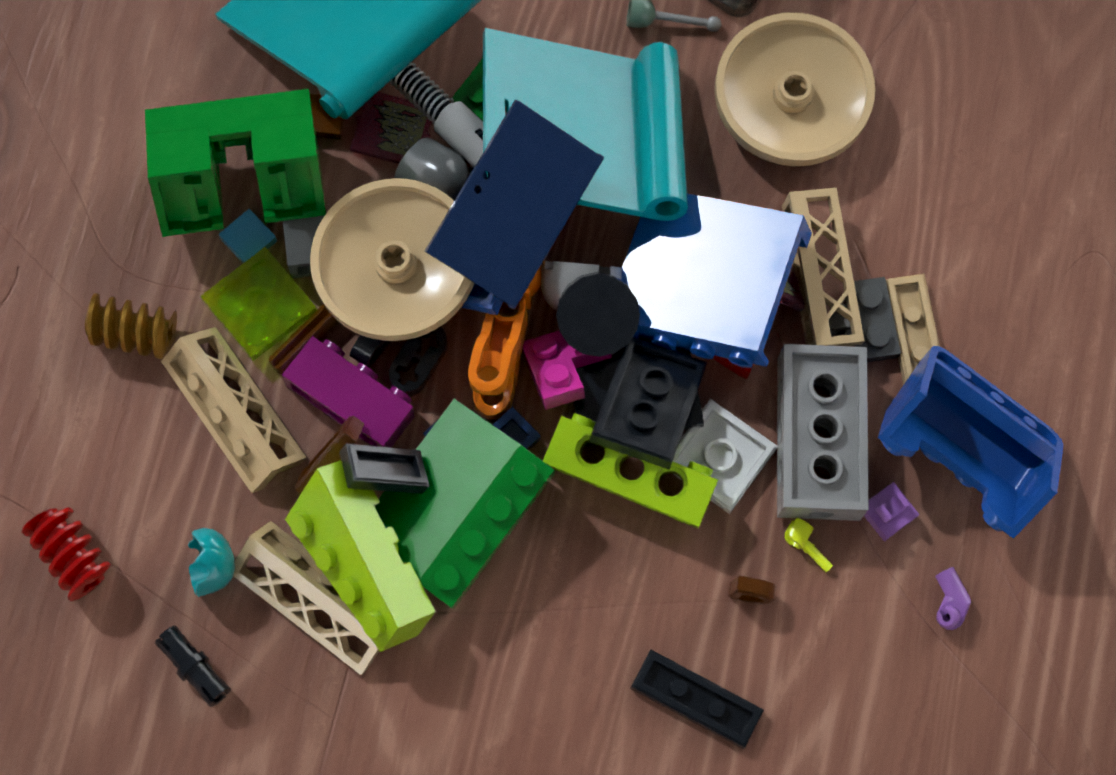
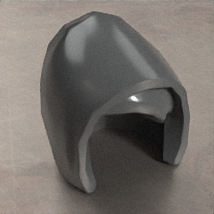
M426 137L416 142L406 152L397 167L394 178L416 180L429 184L455 200L471 173L461 154Z

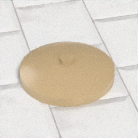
M804 13L770 15L742 29L723 52L714 87L716 107L730 135L753 155L771 163L786 166L814 165L830 160L844 152L857 140L864 130L875 100L873 70L861 46L838 25L821 17Z
M400 178L383 179L367 183L352 190L338 200L320 222L313 238L310 255L311 274L315 288L332 316L351 331L382 341H400L417 338L436 330L450 320L467 300L474 283L424 251L454 200L429 184Z

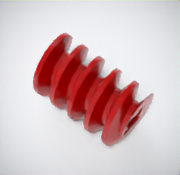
M71 507L59 511L57 508H50L30 519L23 526L21 532L24 536L31 537L30 545L34 550H41L39 558L43 563L50 564L48 570L53 577H60L58 585L63 591H69L68 600L70 602L76 601L98 587L105 578L104 574L112 565L109 561L95 564L94 561L100 556L102 551L99 547L86 551L85 547L93 538L90 534L77 538L76 533L83 526L80 520L67 524L66 521L74 512Z

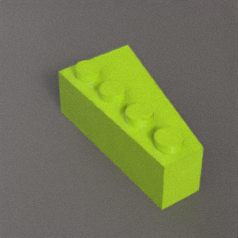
M340 460L316 469L285 518V521L314 559L317 567L322 570L335 588L340 599L348 606L361 624L366 635L371 638L379 651L382 652L418 636L434 615L435 610L411 563L402 562L398 554L397 542H399V539L393 527L385 528L374 506L380 502L374 490L348 488L342 461Z

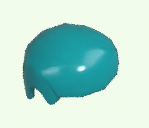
M209 528L193 530L191 532L193 540L188 543L189 548L199 551L195 562L189 565L192 586L195 595L198 597L214 593L226 587L233 579L235 570L234 554L229 542L221 533Z

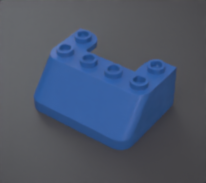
M932 346L887 408L878 439L895 456L912 457L920 447L922 453L929 460L935 463H942L954 473L960 483L969 488L974 487L983 494L981 507L984 512L983 518L985 522L994 530L1004 531L1014 539L1057 494L1064 447L1063 442L1050 426L952 353L940 346Z

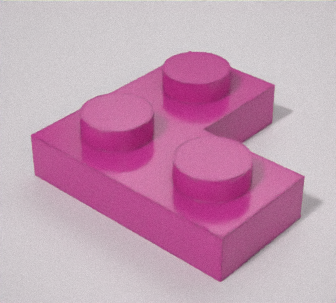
M560 331L526 340L522 349V354L545 410L584 399V387L576 368L612 358V354L597 357L580 353L569 346Z

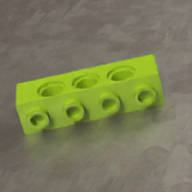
M573 413L571 419L561 416L543 462L556 471L699 529L718 483L717 479L711 477L712 469L690 461L687 467L672 461L669 470L640 460L644 465L643 474L636 480L625 479L620 474V466L626 459L634 457L605 448V456L599 463H586L582 459L581 454L584 446L590 443V437L596 422L576 413ZM666 474H676L683 481V489L675 496H666L658 487L660 479Z

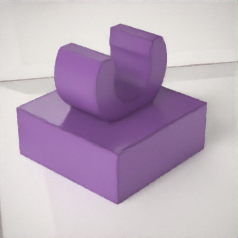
M892 482L868 500V511L864 517L885 542L920 514L897 485Z

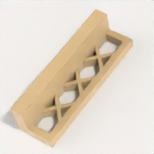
M837 187L789 192L782 205V211L804 215L811 232L812 228L818 231L814 237L812 232L807 248L798 247L792 265L806 345L825 346L862 345L865 340ZM828 200L830 216L824 224L809 214L807 202ZM831 222H832L833 231L828 228V226H829V224H830ZM821 235L836 244L837 254L831 262L816 253L815 242ZM837 261H839L840 269L834 266ZM819 266L825 269L821 275L819 271ZM828 273L843 283L844 293L838 301L823 291L822 280ZM844 299H846L847 308L841 304ZM826 304L832 308L828 314ZM835 311L850 321L851 335L831 337L828 320Z
M216 327L186 335L177 340L161 362L251 493L264 489L277 473L300 465L307 458ZM209 342L218 358L215 359L206 355L200 345ZM223 376L235 380L240 387V392L228 387L223 380ZM246 409L257 412L263 420V425L252 421L246 413ZM270 441L280 445L287 454V457L278 459L269 446Z
M272 521L249 536L235 561L233 576L357 673L362 675L366 672L378 654L379 649L371 638L366 635L361 624L348 606L340 599L337 591L322 570L317 567L306 548ZM251 556H254L263 563L267 577H258L245 567ZM280 584H290L297 590L300 602L291 603L283 596ZM322 609L330 615L333 628L325 629L318 624L314 610ZM355 635L370 646L363 658L350 649L347 636Z

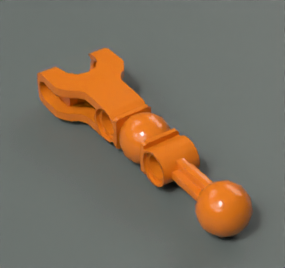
M541 266L515 309L518 312L514 316L503 317L499 315L502 310L509 308L504 302L498 315L485 314L482 329L475 341L468 368V379L473 390L474 406L477 413L484 418L499 419L512 406L518 382L521 353L528 326L527 309H531V297L537 293L541 286ZM503 393V398L497 405L489 406L483 401L485 395L494 396Z

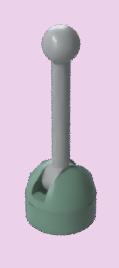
M650 0L629 1L626 26L645 28L655 19L704 26L711 32H716L721 28V20L716 16L704 19L656 11L654 4Z

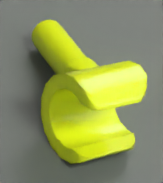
M800 518L791 521L785 531V541L792 547L802 549L825 572L829 571L833 565L813 543L808 541L814 528Z

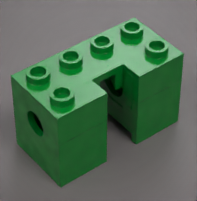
M309 89L145 109L147 174L162 237L224 229L219 164L227 163L226 147L245 145L247 161L253 160L265 223L326 215L319 148Z

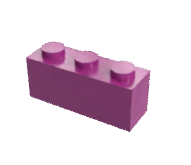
M312 336L282 374L285 386L340 425L349 416L354 415L364 423L359 435L361 440L370 446L392 448L414 419V409L410 405L412 402L411 398L395 386H392L389 390L377 382L378 375L366 365L358 363L355 366L343 358L345 352L330 340L326 339L322 343Z

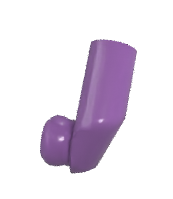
M951 567L935 576L945 594L936 614L938 624L947 630L957 629L963 624L971 604L970 596L955 568Z

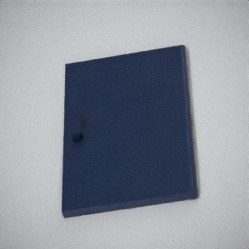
M514 100L424 252L500 299L509 308L515 309L604 160V156L597 154L519 100Z

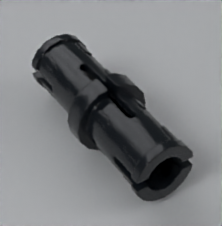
M176 625L166 629L159 636L160 638L156 639L155 645L166 654L178 669L176 674L182 681L187 680L198 691L209 707L217 705L226 697L225 694L231 691V688L207 663L209 658L203 651L199 653L188 642Z

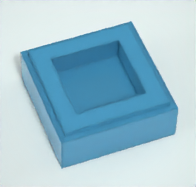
M250 209L245 211L218 234L220 240L246 267L277 242L276 236Z

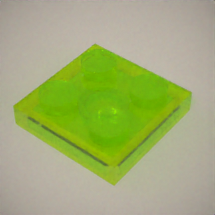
M266 247L200 296L202 302L252 362L300 326L317 310L313 302Z

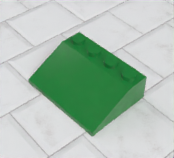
M453 399L416 448V450L421 451L429 487L423 494L384 491L378 499L380 503L374 507L385 528L393 527L399 539V542H397L398 554L402 562H410L422 586L449 607L455 609L554 476L555 470L521 444L456 399Z

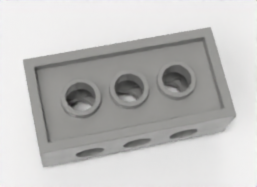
M783 345L777 358V518L860 521L867 513V347ZM814 387L825 389L830 397L824 398L819 396L815 392ZM813 427L826 429L830 434V438L818 436ZM813 467L826 469L831 479L819 478L815 474Z

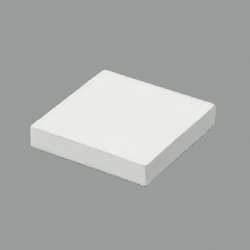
M710 399L702 409L704 427L688 428L680 439L673 462L687 467L689 462L693 461L712 469L711 477L717 479L718 483L710 501L730 514L778 446Z

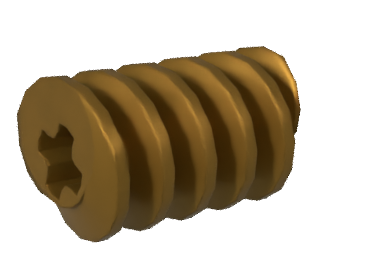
M98 293L93 294L85 318V332L90 345L99 346L104 341L108 349L114 350L120 344L122 350L131 353L137 346V351L142 356L149 355L153 349L155 358L162 360L172 347L177 326L176 310L169 320L165 319L164 307L162 306L158 307L154 316H149L147 303H142L138 312L133 313L132 301L126 300L122 309L118 310L116 298L110 296L105 307L100 305V294Z

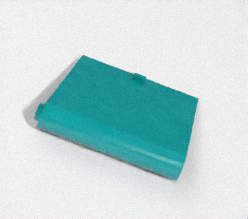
M231 0L215 16L217 20L315 85L322 96L319 99V103L332 118L339 116L342 119H348L481 0Z
M484 29L483 152L505 117V106L507 114L514 100H519L597 154L604 156V160L577 205L662 221L676 220L687 212L688 199L679 58L677 50L673 46L663 42H655L644 47L636 59L494 29Z

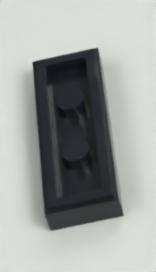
M651 649L630 688L742 749L746 747L764 712V709Z

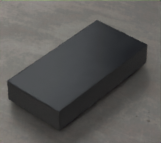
M345 444L339 451L348 488L423 494L429 487L420 450Z

